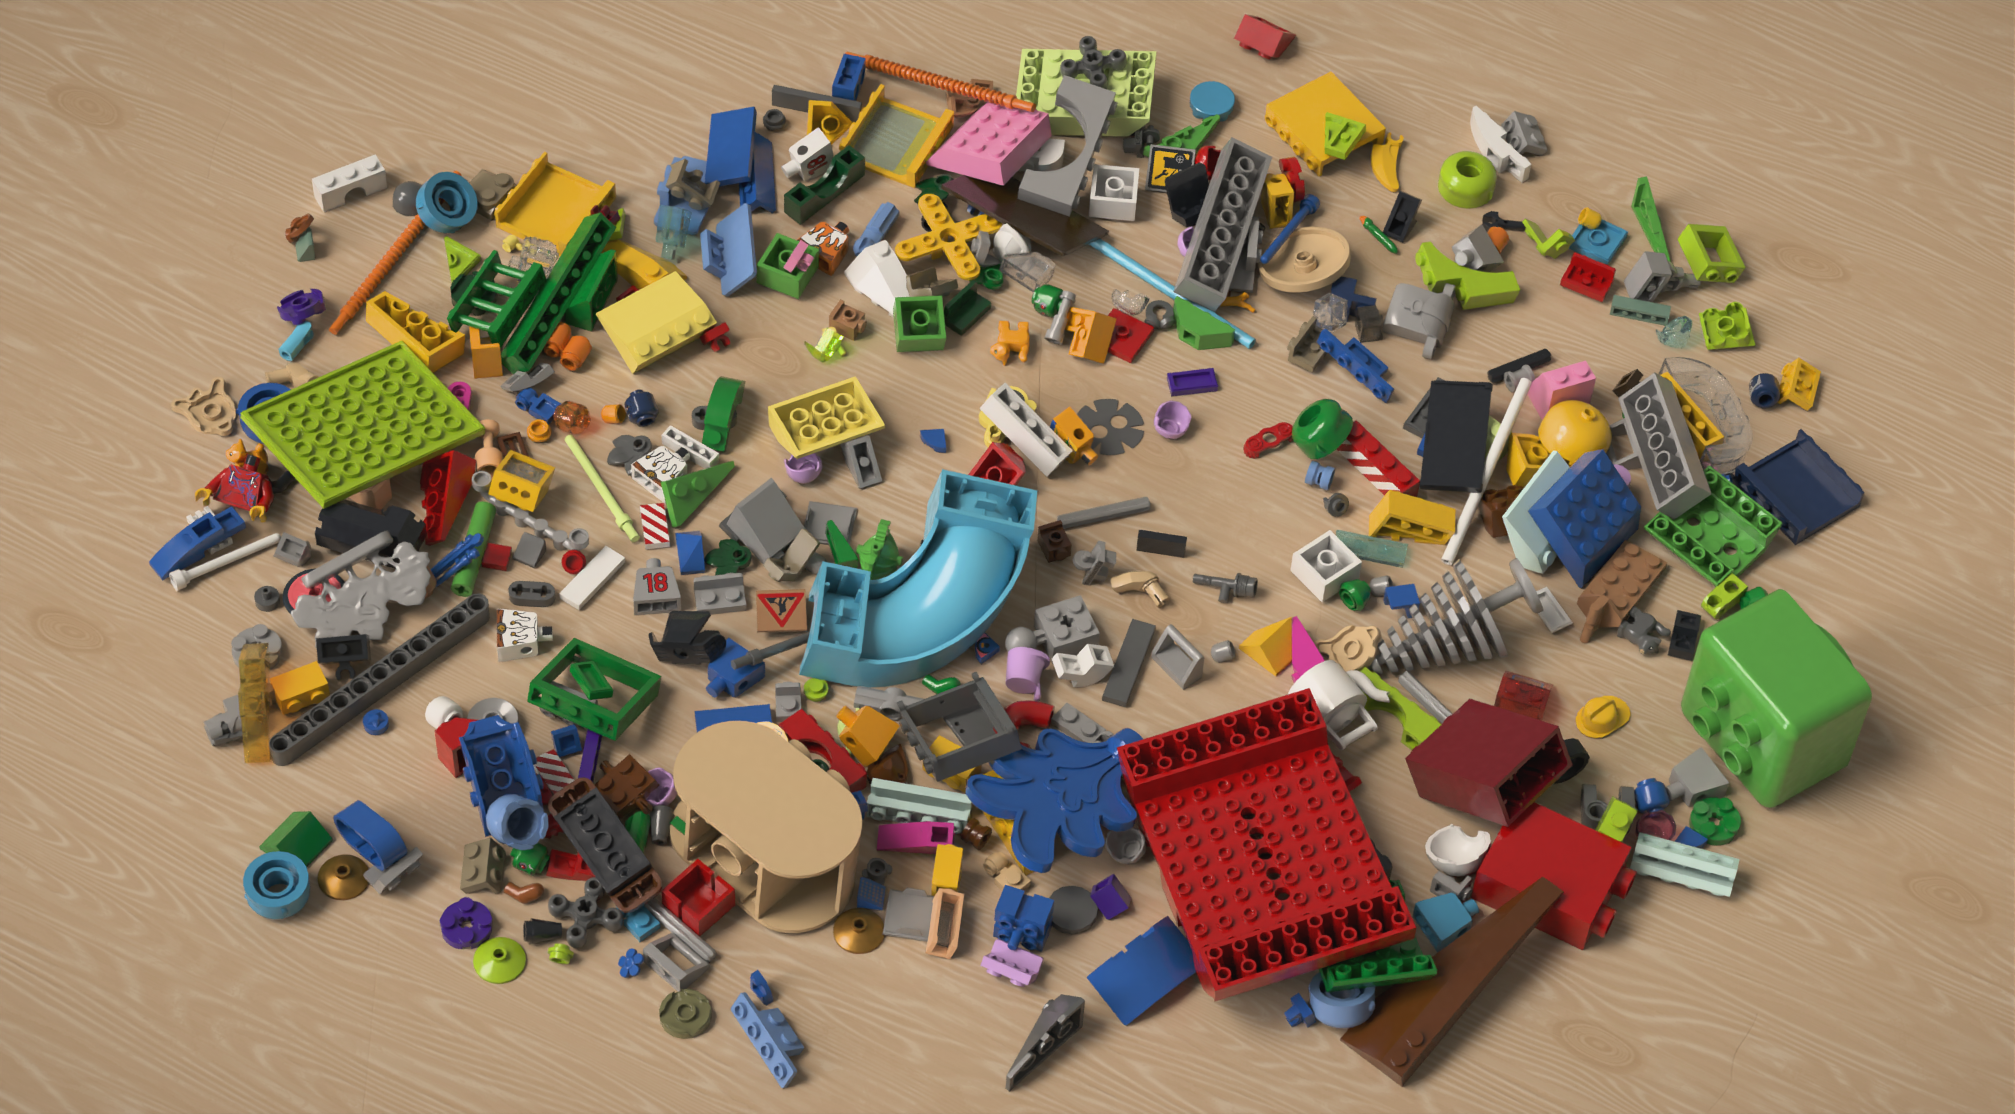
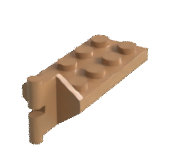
M1625 540L1578 598L1577 605L1586 616L1580 641L1588 643L1592 635L1600 627H1619L1622 621L1628 617L1632 607H1636L1664 572L1668 562Z

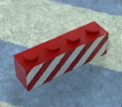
M1355 420L1350 434L1336 450L1384 496L1390 489L1417 497L1420 480Z

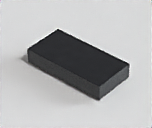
M1139 530L1136 551L1184 558L1187 537Z

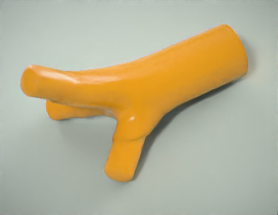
M1246 292L1239 296L1226 297L1220 307L1238 306L1248 309L1252 313L1255 312L1251 305L1244 302V300L1249 298V294Z

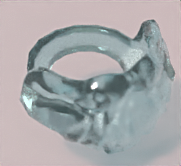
M1687 316L1673 319L1663 328L1662 332L1658 329L1655 330L1658 340L1669 347L1683 349L1690 339L1692 320Z

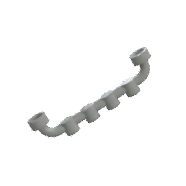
M478 471L473 474L472 486L474 490L480 492L488 502L495 505L496 513L499 516L510 514L515 518L516 526L521 528L526 526L532 527L535 536L542 539L546 537L552 539L554 548L559 551L566 548L580 551L589 545V534L586 530L582 528L574 529L570 532L568 538L565 531H556L549 527L545 519H536L529 515V511L517 508L509 502L499 501L494 496L489 495L488 492L492 479L488 472Z

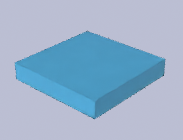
M1602 220L1600 226L1594 230L1579 224L1572 235L1575 241L1570 245L1569 249L1609 265L1627 238L1628 231L1605 220Z

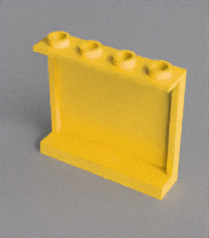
M1331 71L1266 105L1265 121L1267 125L1272 127L1279 134L1280 138L1288 143L1294 153L1306 162L1308 168L1313 170L1319 177L1322 176L1324 165L1338 159L1337 157L1325 154L1326 112L1366 124V132L1353 150L1370 141L1373 144L1379 145L1384 143L1386 131L1384 125Z
M544 151L539 159L534 160L527 174L522 175L518 185L509 191L505 201L496 207L494 212L496 227L561 256L584 217L591 215L590 210L595 205H598L599 210H601L605 205L610 207L616 199L615 183L607 180L603 186L595 184L549 163L548 153Z

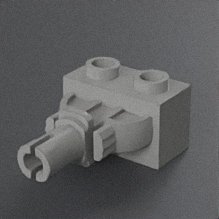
M1645 251L1625 278L1624 283L1629 298L1653 302L1659 293L1677 291L1681 287L1697 289L1701 281H1697L1694 274L1684 273L1682 267H1675L1673 263L1667 261L1665 253Z

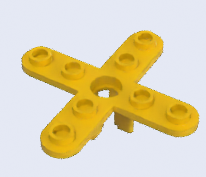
M925 194L921 196L918 201V207L932 231L899 242L895 247V254L898 259L912 261L931 254V259L935 260L941 258L944 251L961 279H976L980 274V266L966 242L972 241L974 238L977 239L979 230L988 232L989 235L998 232L1003 223L987 214L954 223L937 195ZM948 236L954 237V242H948Z

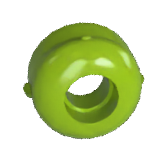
M1472 151L1454 153L1444 161L1440 169L1438 180L1439 192L1448 203L1456 207L1466 209L1481 207L1493 197L1497 178L1495 167L1487 157L1480 153Z

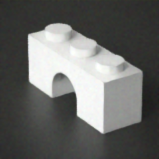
M376 154L312 178L314 197L323 212L345 205V195L353 188L361 187L366 196L387 188L385 169Z

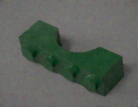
M850 145L845 147L832 158L829 168L817 182L809 186H805L800 182L784 194V213L800 225L865 176V157Z

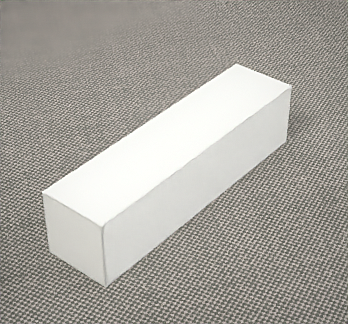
M670 425L662 434V444L675 452L680 447L685 448L690 454L689 460L705 469L719 463V453Z

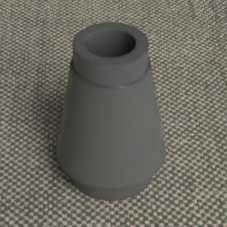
M664 805L654 806L649 814L651 818L652 843L655 845H666L670 834V822L675 815L671 807Z

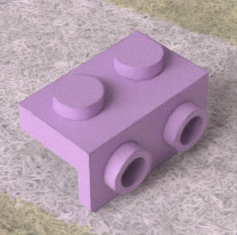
M1001 939L995 940L991 953L983 957L980 966L987 968L986 972L997 977L1004 975L1011 978L1010 982L1017 986L1025 987V985L1036 982L1044 960L1043 957L1020 947L1017 950H1010L1007 946L1008 942Z

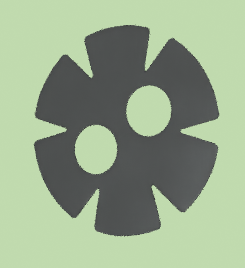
M1099 399L1093 401L1097 412L1085 405L1077 413L1090 431L1096 425H1102L1107 429V435L1104 438L1094 437L1091 448L1094 449L1101 443L1100 454H1122L1125 451L1121 441L1130 448H1134L1143 437V430L1131 428L1143 425L1144 422L1139 412L1128 403H1125L1117 411L1118 400ZM1116 415L1124 416L1127 420V425L1123 428H1115L1110 423L1111 418Z

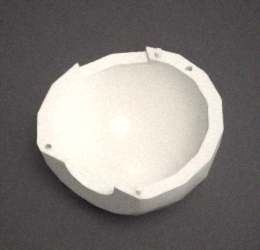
M1450 824V826L1436 831L1428 838L1425 845L1426 854L1432 865L1440 872L1449 876H1467L1479 869L1491 848L1490 834L1478 831L1476 837H1470L1462 831L1461 827Z

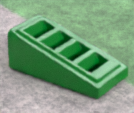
M833 520L827 521L825 534L835 564L858 568L859 559Z

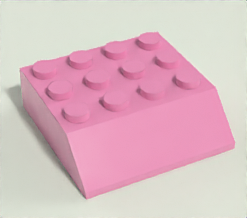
M988 101L926 163L928 166L1004 186L1052 136L1049 113L1036 109L1034 112L1019 108L1009 109L1005 106H1000V104H991Z

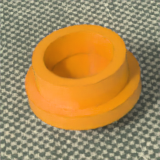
M537 419L528 426L527 436L534 442H544L551 436V428L546 421Z

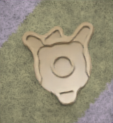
M215 377L208 391L194 388L187 398H178L171 402L172 410L184 415L189 420L191 426L201 433L227 436L233 432V424L237 415L236 407L232 398L225 393L226 384L222 377Z
M1350 625L1340 630L1334 637L1319 639L1314 644L1320 654L1328 655V660H1334L1340 664L1345 672L1350 670L1360 672L1365 667L1368 668L1374 661L1378 642L1381 638V631L1376 626L1355 627Z

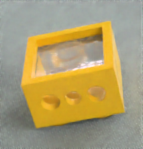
M510 450L495 469L488 494L494 496L499 501L509 502L522 510L534 512L548 493L555 467Z

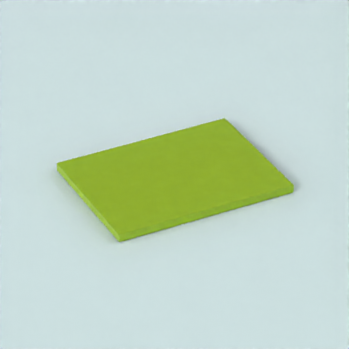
M399 341L241 412L240 417L323 509L485 434V427L403 341Z

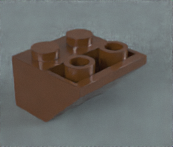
M1511 485L1503 490L1489 489L1484 491L1478 507L1485 530L1493 538L1508 535L1502 516L1524 489L1522 486Z

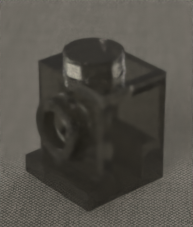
M1376 305L1357 308L1355 328L1360 343L1383 340L1381 332L1383 317L1382 314H1379Z

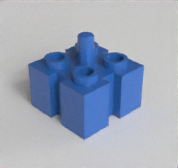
M1005 885L995 909L994 921L996 922L994 924L993 937L1008 942L1007 946L1010 950H1017L1019 943L1022 942L1021 944L1024 948L1042 952L1052 928L1054 900L1034 894V897L1026 895L1024 890Z

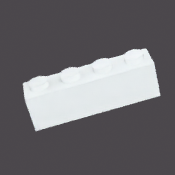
M1006 383L999 387L980 407V410L1046 477L1073 451Z

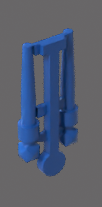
M477 533L474 536L469 534L465 541L459 542L455 549L430 569L437 580L439 575L456 563L437 580L436 587L464 566H468L472 559L475 560L480 556L479 551L474 547H478L483 543L484 537L481 534Z

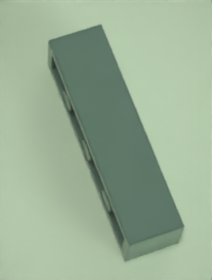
M1614 295L1610 315L1667 326L1671 306Z

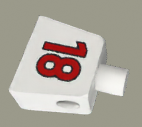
M820 128L815 129L790 147L791 161L781 166L787 178L798 173L803 181H809L825 174L834 157L830 141Z

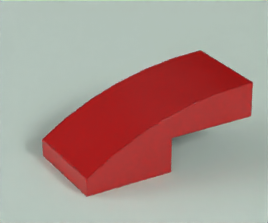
M554 849L551 850L546 876L578 881H587L589 878L595 877L579 852L575 855Z

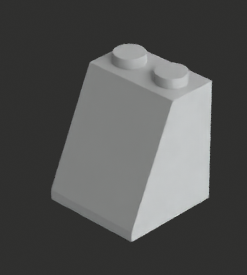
M772 478L738 503L727 522L731 530L762 564L765 563L767 558L781 559L800 530L805 529Z

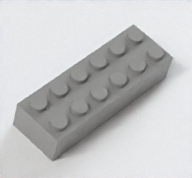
M1654 372L1618 399L1656 509L1670 518L1676 519L1712 493L1673 384Z

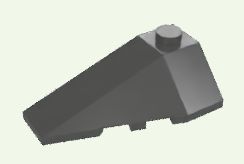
M1061 994L1055 1000L1051 999L1044 1005L1042 1013L1006 1075L1005 1089L1010 1092L1083 1027L1085 1000L1082 997Z

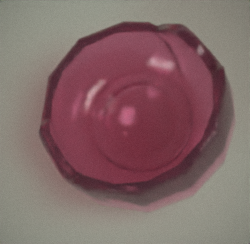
M1664 810L1646 812L1638 819L1635 834L1637 839L1641 832L1671 841L1676 834V823L1673 816Z

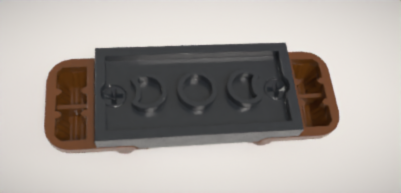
M585 777L578 778L550 798L548 802L550 813L621 912H635L659 895L662 889L660 876L590 779Z

